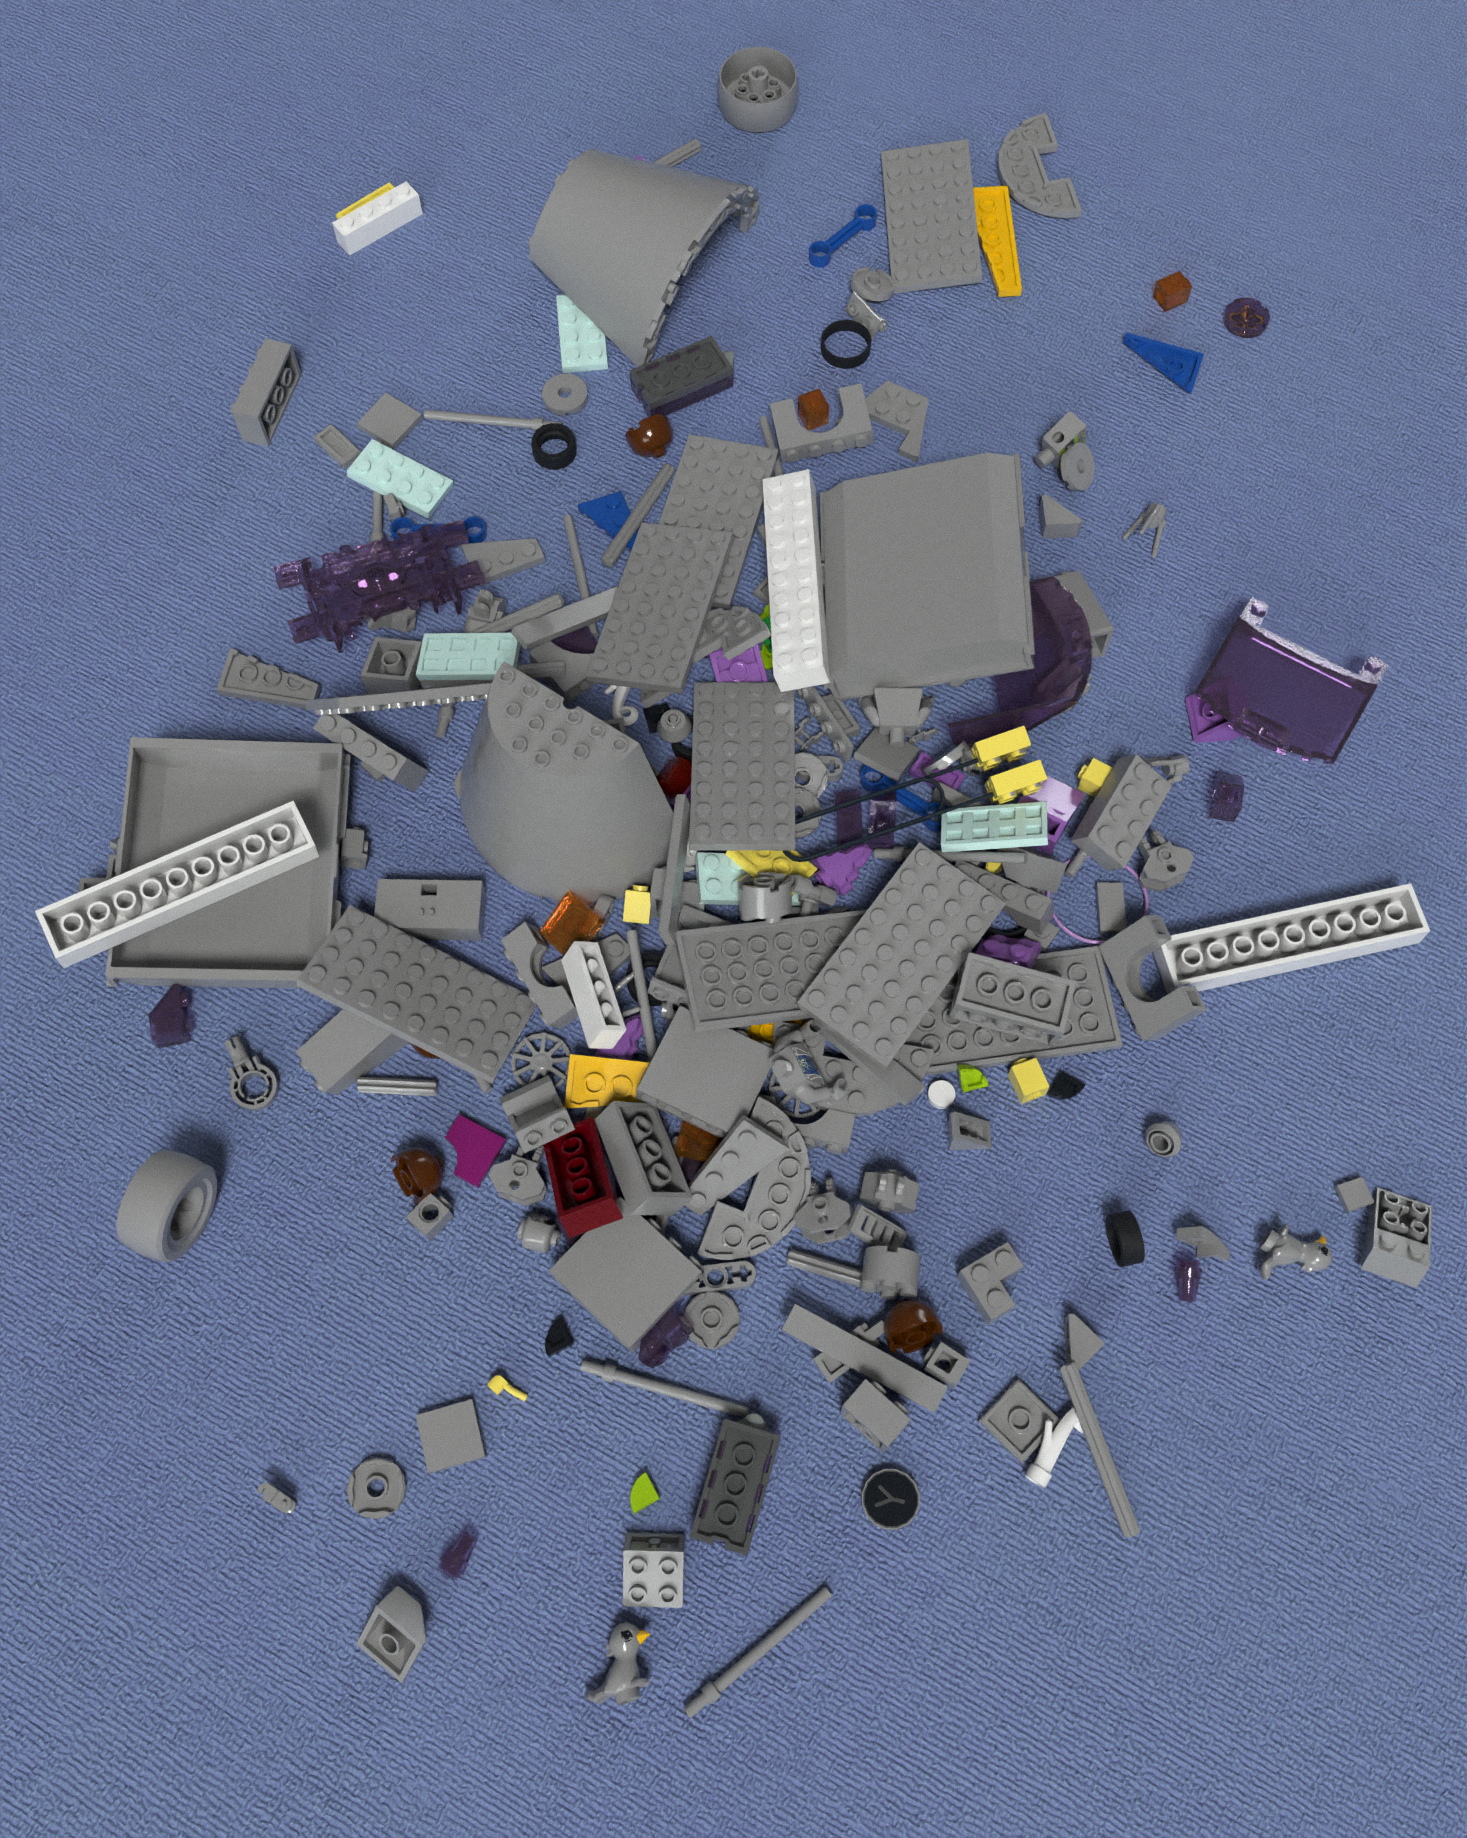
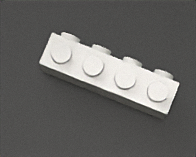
M406 181L332 223L337 242L350 256L423 214L419 195Z
M574 941L561 961L588 1048L613 1049L625 1033L626 1027L598 942Z

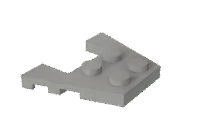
M886 381L865 398L869 418L873 422L906 435L899 448L898 455L917 463L929 398ZM842 417L837 420L836 426L840 423Z

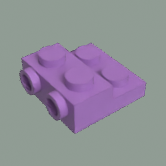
M758 644L731 660H728L723 655L722 647L708 656L716 682H768Z
M989 934L987 940L981 941L975 954L1032 969L1041 952V942Z

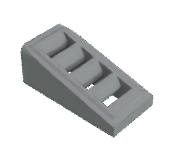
M857 1205L847 1228L849 1232L869 1246H888L887 1251L896 1252L897 1247H902L907 1234L897 1225L862 1205ZM866 1217L867 1221L865 1223L863 1230H861V1227Z

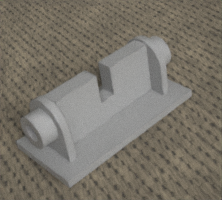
M855 292L852 293L845 311L854 321L861 323L868 329L873 340L878 331L884 332L887 329V321L882 319L878 313H874V309L866 302V299L858 296Z

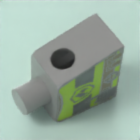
M1069 411L1042 438V452L1035 457L1036 463L1041 468H1045L1050 463L1055 468H1060L1062 454L1067 451L1066 447L1069 444L1078 442L1085 444L1087 425Z

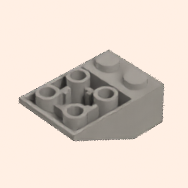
M1377 1188L1374 1195L1375 1203L1372 1204L1362 1246L1360 1269L1417 1288L1430 1267L1432 1206Z

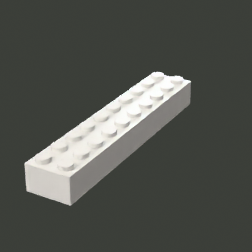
M807 469L762 479L773 675L781 692L830 683L816 487L810 470Z
M293 800L35 912L56 960L63 968H66L318 858L319 855Z
M1410 883L1171 935L1172 939L1155 949L1153 954L1168 995L1181 986H1195L1197 991H1203L1417 944L1424 939L1430 932V929Z

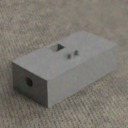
M378 879L374 917L418 940L483 941L486 891L483 882L478 880Z

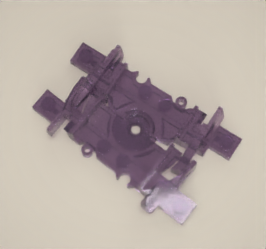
M463 520L436 526L437 531H435L433 525H426L420 527L419 531L407 534L397 533L398 538L395 541H388L387 536H384L379 541L358 545L353 550L349 545H342L339 548L340 553L330 552L322 554V568L315 570L310 557L304 558L302 561L297 560L274 566L279 590L303 584L305 591L308 590L304 595L311 614L287 621L295 644L324 635L329 642L334 641L338 653H342L343 637L350 635L351 641L355 640L351 626H363L362 619L365 617H372L373 621L376 622L379 617L404 610L408 606L411 610H417L421 607L420 601H430L435 613H439L437 606L446 604V601H451L457 615L462 614V596L459 591L485 583L484 575L477 560L453 568L447 555L446 548L469 543Z

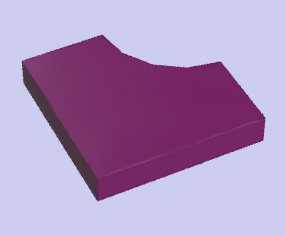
M458 1115L445 1136V1139L454 1146L457 1152V1166L454 1175L479 1189L505 1146L506 1139Z

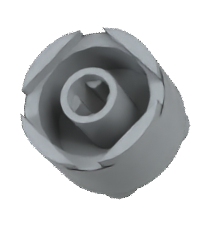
M758 872V877L750 878V874L741 876L738 879V902L741 920L751 921L757 918L765 919L768 923L780 922L781 916L792 911L791 878L786 879V874L778 872Z
M871 1246L865 1249L860 1284L861 1291L867 1293L878 1292L880 1293V1298L886 1300H897V1295L908 1298L917 1297L920 1272V1255L918 1253L897 1247V1252L887 1251L888 1246Z

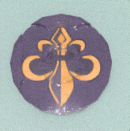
M1249 297L1235 299L1233 303H1229L1223 316L1224 326L1237 337L1254 338L1260 336L1268 326L1270 320L1269 310L1261 306L1262 303L1256 299Z

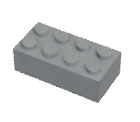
M265 338L262 347H259L255 362L249 367L247 379L240 387L239 396L231 406V414L234 417L243 441L269 447L302 375L292 344Z
M1137 754L1119 758L1072 836L1071 841L1106 871L1125 868L1172 785Z
M612 1101L595 1119V1123L630 1215L673 1216L693 1197L657 1108L648 1103Z

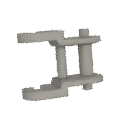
M806 717L798 724V730L794 732L795 742L801 746V752L809 750L812 744L816 746L821 741V737H825L822 731L812 737L804 731L806 723L810 724L811 722L810 717ZM801 734L808 739L806 742L799 738Z
M916 728L919 734L915 736L908 735L910 738L908 743L916 744L917 741L922 739L925 742L931 739L932 734L934 736L937 735L938 730L933 728L927 732H922L920 728Z
M269 1483L259 1485L257 1492L263 1493L262 1499L279 1511L290 1514L295 1510V1501L277 1487Z

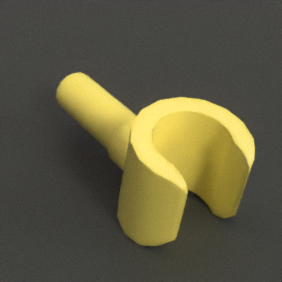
M500 1375L494 1376L487 1384L496 1395H499L505 1389L508 1393L524 1402L528 1397L527 1394L514 1388Z

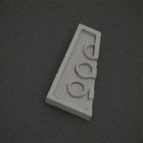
M743 1115L687 1184L693 1198L684 1206L701 1216L713 1207L716 1201H721L789 1149V1144Z

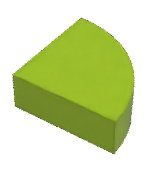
M967 1064L957 1065L960 1088L963 1093L989 1086L984 1074L977 1067Z
M646 1472L636 1480L631 1490L630 1504L634 1514L660 1500Z

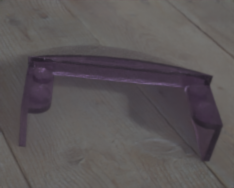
M1054 576L1030 581L1035 654H1033L1034 669L995 675L1001 712L949 723L948 728L954 744L963 739L967 744L975 743L1021 726H1025L1028 732L1078 703L1088 682L1091 670V634L1083 609L1078 605L1071 591H1067Z
M1251 598L1242 614L1237 618L1201 680L1195 695L1199 700L1204 699L1211 706L1209 711L1213 715L1219 713L1229 721L1227 723L1228 727L1256 744L1283 755H1287L1288 752L1302 755L1301 760L1310 762L1312 758L1323 759L1325 764H1334L1389 664L1377 657H1370L1357 675L1260 627L1268 612V605L1263 601Z

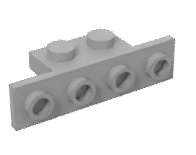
M814 686L797 689L798 696L804 699L809 707L812 717H816L820 723L824 735L828 736L832 741L835 752L840 754L845 762L850 761L853 744L849 738L859 735L860 727L843 701L835 700L833 694L821 697Z

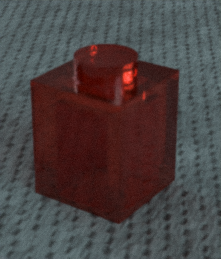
M681 757L670 759L656 776L663 793L669 799L675 798L677 794H683L691 784L692 764L687 759Z

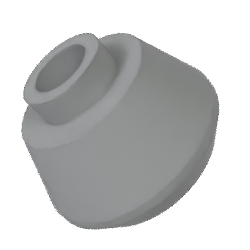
M668 710L658 721V734L667 742H681L691 732V721L679 710Z
M1159 1122L1148 1127L1145 1133V1141L1153 1153L1169 1158L1175 1156L1180 1151L1182 1133L1179 1127L1172 1122Z

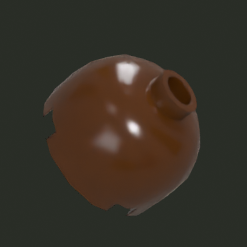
M662 414L652 415L639 422V428L634 430L631 427L625 434L626 441L636 454L646 458L653 456L655 459L667 453L666 449L670 446L673 439L671 423L667 416L664 415L663 417Z
M410 1147L392 1156L391 1163L396 1161L397 1168L393 1169L397 1183L407 1197L412 1194L417 1199L413 1201L414 1204H419L430 1193L432 1195L436 1194L442 1184L441 1170L444 1168L438 1155H433L422 1147Z
M902 1299L896 1302L884 1320L885 1339L889 1349L894 1353H897L896 1349H903L904 1354L921 1350L934 1342L933 1336L937 1332L940 1336L943 1331L940 1319L933 1308L926 1302Z

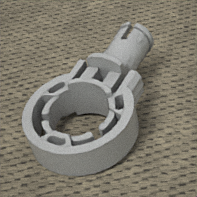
M240 1036L232 1037L236 1048H234L229 1039L224 1042V1046L227 1048L240 1078L238 1079L232 1067L228 1069L232 1078L230 1082L231 1096L240 1107L246 1110H263L275 1101L279 1091L278 1080L268 1067L262 1065L258 1056L252 1057L257 1067L256 1070ZM252 1077L264 1078L268 1087H271L268 1078L272 1079L271 1093L266 1088L264 1094L258 1098L246 1099L242 1090L245 1082ZM240 1094L244 1100L246 1099L247 1102L254 1103V1105L243 1103L237 1095Z

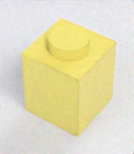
M1093 758L1089 766L1084 764L1077 778L1081 780L1078 789L1095 798L1110 774L1112 767Z
M633 885V889L626 890L623 922L650 924L652 922L651 891H648L649 886Z
M1022 1058L1012 1064L1008 1077L1021 1104L1046 1095L1050 1086L1037 1058L1031 1060Z

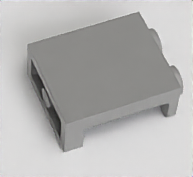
M549 1075L499 1098L524 1153L575 1130Z

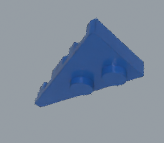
M1126 332L1123 342L1125 345L1185 391L1192 393L1204 353Z
M621 491L578 504L579 512L590 517L594 521V525L599 529L605 530L606 534L612 539L615 538L630 515ZM636 530L626 545L630 550H632L638 530Z

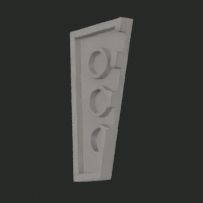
M230 648L216 690L219 695L306 709L305 700L318 699L321 689L319 684L293 673H285L271 664L268 666L252 656H244L239 654L237 650Z

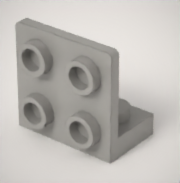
M626 1533L623 1549L624 1606L681 1608L683 1606L685 1534Z

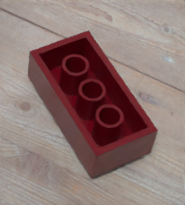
M594 1117L574 1123L575 1130L543 1145L558 1217L570 1238L623 1219L609 1157Z

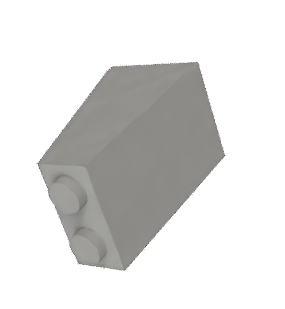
M1079 570L1063 572L1058 576L1043 577L1034 581L1031 587V601L1035 610L1044 615L1050 630L1045 635L1058 667L1069 657L1075 663L1105 656L1114 629Z
M342 1009L303 1044L296 1053L301 1058L299 1061L301 1066L316 1078L314 1081L315 1085L323 1093L328 1092L338 1095L358 1081L359 1077L365 1076L410 1042Z

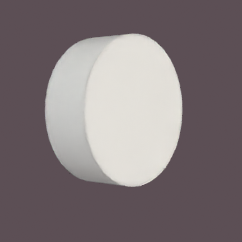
M936 1081L929 1087L928 1101L937 1109H946L952 1105L955 1099V1089L947 1081Z

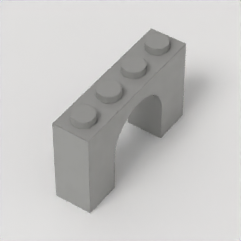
M862 384L838 388L843 417L835 428L827 432L815 433L804 429L797 420L793 398L770 403L782 463L796 462L799 459L819 457L822 454L842 452L845 449L865 447L868 444H873V430Z
M339 714L321 715L313 728L334 743L343 744V749L416 792L428 773L427 769L387 746Z
M1145 915L1098 946L1102 954V960L1113 977V984L1119 990L1124 1001V1007L1130 1013L1135 1024V1031L1142 1041L1158 1040L1206 1011V1007L1195 986H1181L1156 1001L1146 994L1141 985L1140 969L1146 956L1172 939L1161 915Z

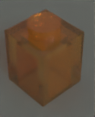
M1178 271L1158 280L1152 297L1163 311L1166 312L1188 302L1192 285Z
M820 389L798 396V416L808 431L828 424L829 405Z

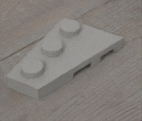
M536 538L460 544L478 587L545 562V557Z
M617 933L598 942L610 978L631 959L629 946ZM563 958L541 967L542 972L556 986L563 985L570 988L561 961Z

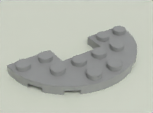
M1047 113L1022 121L1021 126L1015 130L1012 129L1006 135L999 151L997 166L1002 185L1008 186L1009 195L1031 211L1064 219L1081 217L1082 210L1070 177L1049 181L1039 155L1057 152L1058 148Z
M733 606L731 610L724 611L722 608L711 610L693 663H697L700 659L719 650L721 647L723 655L728 660H731L770 637V630L760 616L749 611L748 608ZM641 689V704L648 708L672 693Z
M775 1022L773 1046L775 1047L779 1038L795 1030L800 1031L802 1025ZM810 1027L813 1032H817L813 1027ZM820 1033L812 1040L807 1041L803 1039L827 1087L831 1088L838 1079L842 1078L846 1080V1083L840 1088L843 1090L850 1089L842 1100H835L830 1097L829 1100L813 1103L812 1105L825 1111L832 1109L856 1114L855 1116H867L890 1107L893 1108L901 1103L853 1061L823 1056L826 1038ZM903 1044L893 1059L922 1083L931 1065L934 1049Z
M759 1096L756 1098L749 1119L787 1142L789 1149L757 1173L743 1211L716 1201L696 1254L718 1260H733L762 1253L791 1231L796 1224L795 1214L807 1202L811 1185V1170L805 1142L788 1116L778 1107Z

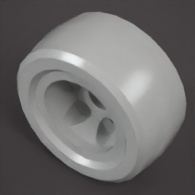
M749 47L730 55L721 66L717 92L722 115L731 125L748 132H768L786 124L796 110L799 92L798 78L793 62L785 54L767 47Z
M163 1149L150 1156L133 1176L121 1201L116 1224L119 1241L134 1252L156 1261L170 1263L182 1257L196 1243L212 1213L217 1194V1178L214 1169L205 1162L182 1152Z

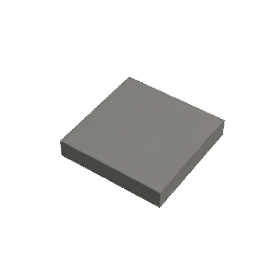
M385 393L357 422V427L394 450L421 422L423 417L418 411Z
M875 727L857 749L853 759L898 781L918 756L920 748L906 741L902 747L890 746V735L879 734L878 727Z
M1018 1379L978 1422L1022 1464L1042 1443L1045 1421L1048 1419L1052 1421L1053 1431L1061 1420Z
M473 1399L416 1415L429 1474L486 1458Z

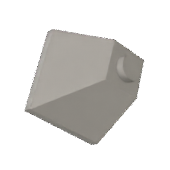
M397 1586L376 1605L356 1643L401 1683L406 1679L426 1643L421 1604L400 1586Z

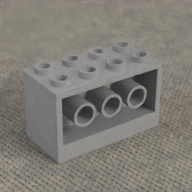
M968 952L959 972L948 1018L1053 1047L1064 1034L1076 981Z

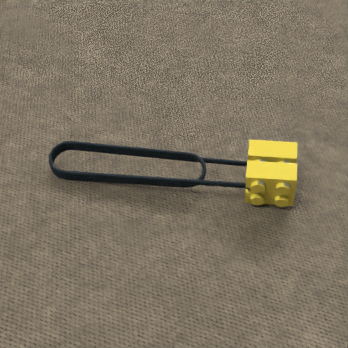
M1021 726L975 742L970 749L973 758L971 761L795 819V825L924 781L932 783L940 792L941 801L935 812L806 857L793 856L788 851H783V853L792 861H810L987 798L990 799L991 803L998 801L999 805L1013 801L1017 794L1023 793L1024 797L1034 794L1042 788V784L1047 780V776L1041 760H1037L991 776L984 784L988 794L942 809L945 802L944 790L938 782L931 778L975 764L976 770L983 768L984 771H989L998 767V764L1004 760L1012 763L1022 759V756L1026 754V751L1031 746V742L1025 726Z

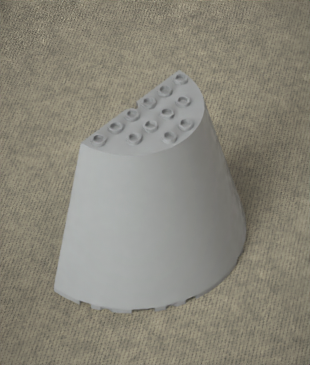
M589 149L576 159L572 158L566 171L557 176L554 184L555 187L541 212L534 234L528 242L530 247L529 258L639 367L650 362L655 355L660 329L667 316L664 314L666 304L672 305L680 288L675 283L678 282L681 275L686 277L692 262L697 258L709 238L729 214L740 217L739 230L747 234L758 218L760 202L756 200L759 199V194H757L755 188L746 184L596 149Z
M503 662L493 678L467 751L460 777L461 811L465 826L477 851L484 857L487 864L510 884L539 898L555 899V902L558 903L570 901L577 902L578 904H591V902L598 901L602 894L619 900L625 898L626 890L633 889V885L651 887L654 868L667 866L673 811L640 743L579 706L574 709L566 708L563 705L564 697Z

